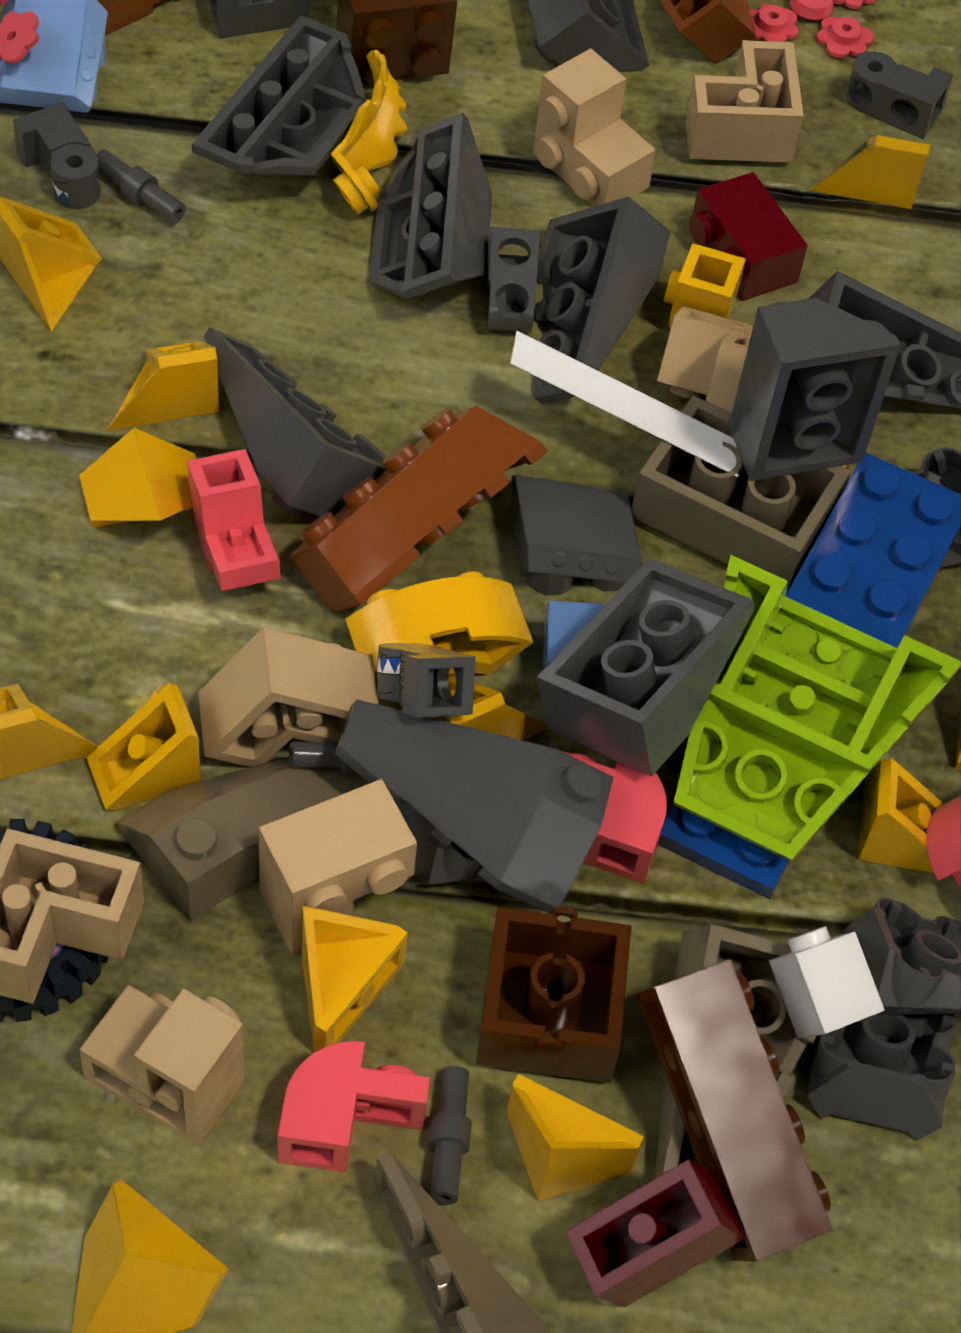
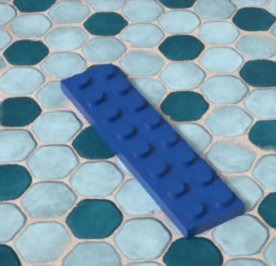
M865 452L862 463L857 464L786 597L898 648L961 528V494ZM674 802L665 817L658 845L768 899L772 897L789 861L675 806Z

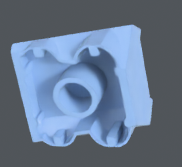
M8 0L3 6L0 23H2L3 17L11 11H15L19 15L31 11L39 18V25L36 29L39 40L20 62L11 65L7 64L3 59L0 60V103L47 108L63 102L68 111L88 113L98 91V69L105 64L107 57L105 28L108 11L97 0Z

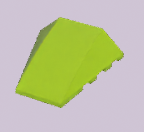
M730 554L724 588L753 599L754 611L689 733L674 805L792 862L961 668V661L906 635L903 636L898 648L869 636L786 597L787 580Z

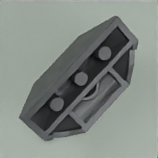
M300 15L192 143V152L239 173L264 178L315 175L330 157L331 152L346 137L359 107L367 101L356 63L351 54L348 35Z
M464 113L417 130L409 143L412 150L397 165L378 200L379 207L376 213L369 279L375 288L408 299L441 291L487 274L492 192L469 120Z

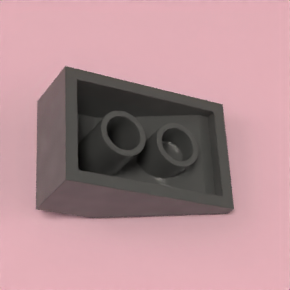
M648 558L537 676L548 730L652 777L689 735L754 611L753 599Z

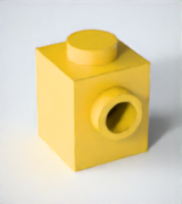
M692 243L682 271H672L666 288L664 302L673 304L668 327L671 328L674 315L683 306L730 319L736 303L746 259Z

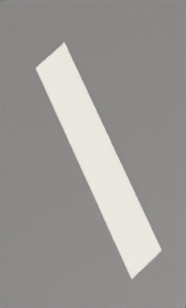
M516 331L510 364L726 472L731 471L735 467L736 457L734 453L727 447L722 446L724 441L736 447L732 437Z

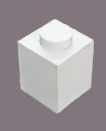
M824 926L788 939L791 952L769 960L797 1038L827 1034L885 1011L855 932L830 938L827 927Z

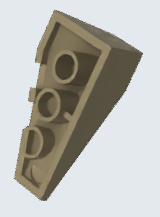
M289 757L169 789L118 820L116 824L120 833L188 919L192 921L259 878V827L367 785L369 782L361 775H341L339 768H291Z
M391 1152L378 1156L375 1177L376 1187L437 1332L548 1333L542 1320Z

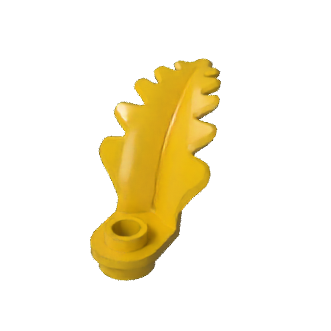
M376 49L374 51L371 50L366 55L374 79L372 98L359 107L345 139L331 152L332 161L341 172V174L333 179V182L357 215L366 209L373 212L379 207L374 197L381 190L369 171L387 166L393 162L398 153L394 137L404 135L407 130V125L399 114V111H405L406 102L399 94L400 85L391 76L387 68L385 56Z

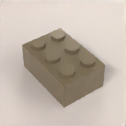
M693 395L682 410V413L732 437L728 427L731 413ZM662 440L639 472L631 509L633 518L726 564L729 563L731 554L788 581L787 594L841 496L851 471L838 466L750 481L738 449L730 443L723 441L722 446L727 447L734 453L736 465L731 471L726 472Z

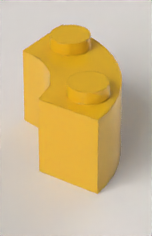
M476 571L466 572L457 577L430 580L399 590H381L370 596L364 607L345 619L355 650L372 655L376 683L380 644H427L475 656V673L490 675L533 643L512 584L503 580L484 577L482 573ZM450 668L449 675L455 674L453 668Z

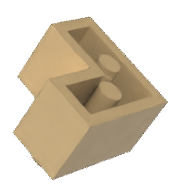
M742 40L735 76L694 75L685 121L689 159L793 162L804 118L794 42Z
M590 48L543 74L533 154L544 167L551 169L565 181L579 198L586 200L594 207L628 196L633 198L648 189L656 149L620 119L627 78Z
M683 306L674 315L657 381L671 385L670 391L684 398L691 399L694 395L702 399L703 394L707 395L706 402L732 413L753 325Z
M262 627L198 692L204 757L253 767L265 764L292 738L308 742L339 743L351 707L356 699L379 705L372 655L347 649L339 644L324 643L290 634L282 629Z
M382 779L259 827V891L291 955L302 951L303 905L353 916V901L372 892L377 895L392 892L414 875L417 842Z
M7 828L0 844V995L34 1004L57 943L123 960L144 904L141 862Z
M128 985L79 1049L85 1079L197 1147L202 1143L245 1082L243 1023L240 1022L238 1015L221 1000L211 996H206L202 1000L184 988L174 1002L159 993L151 992L147 996Z

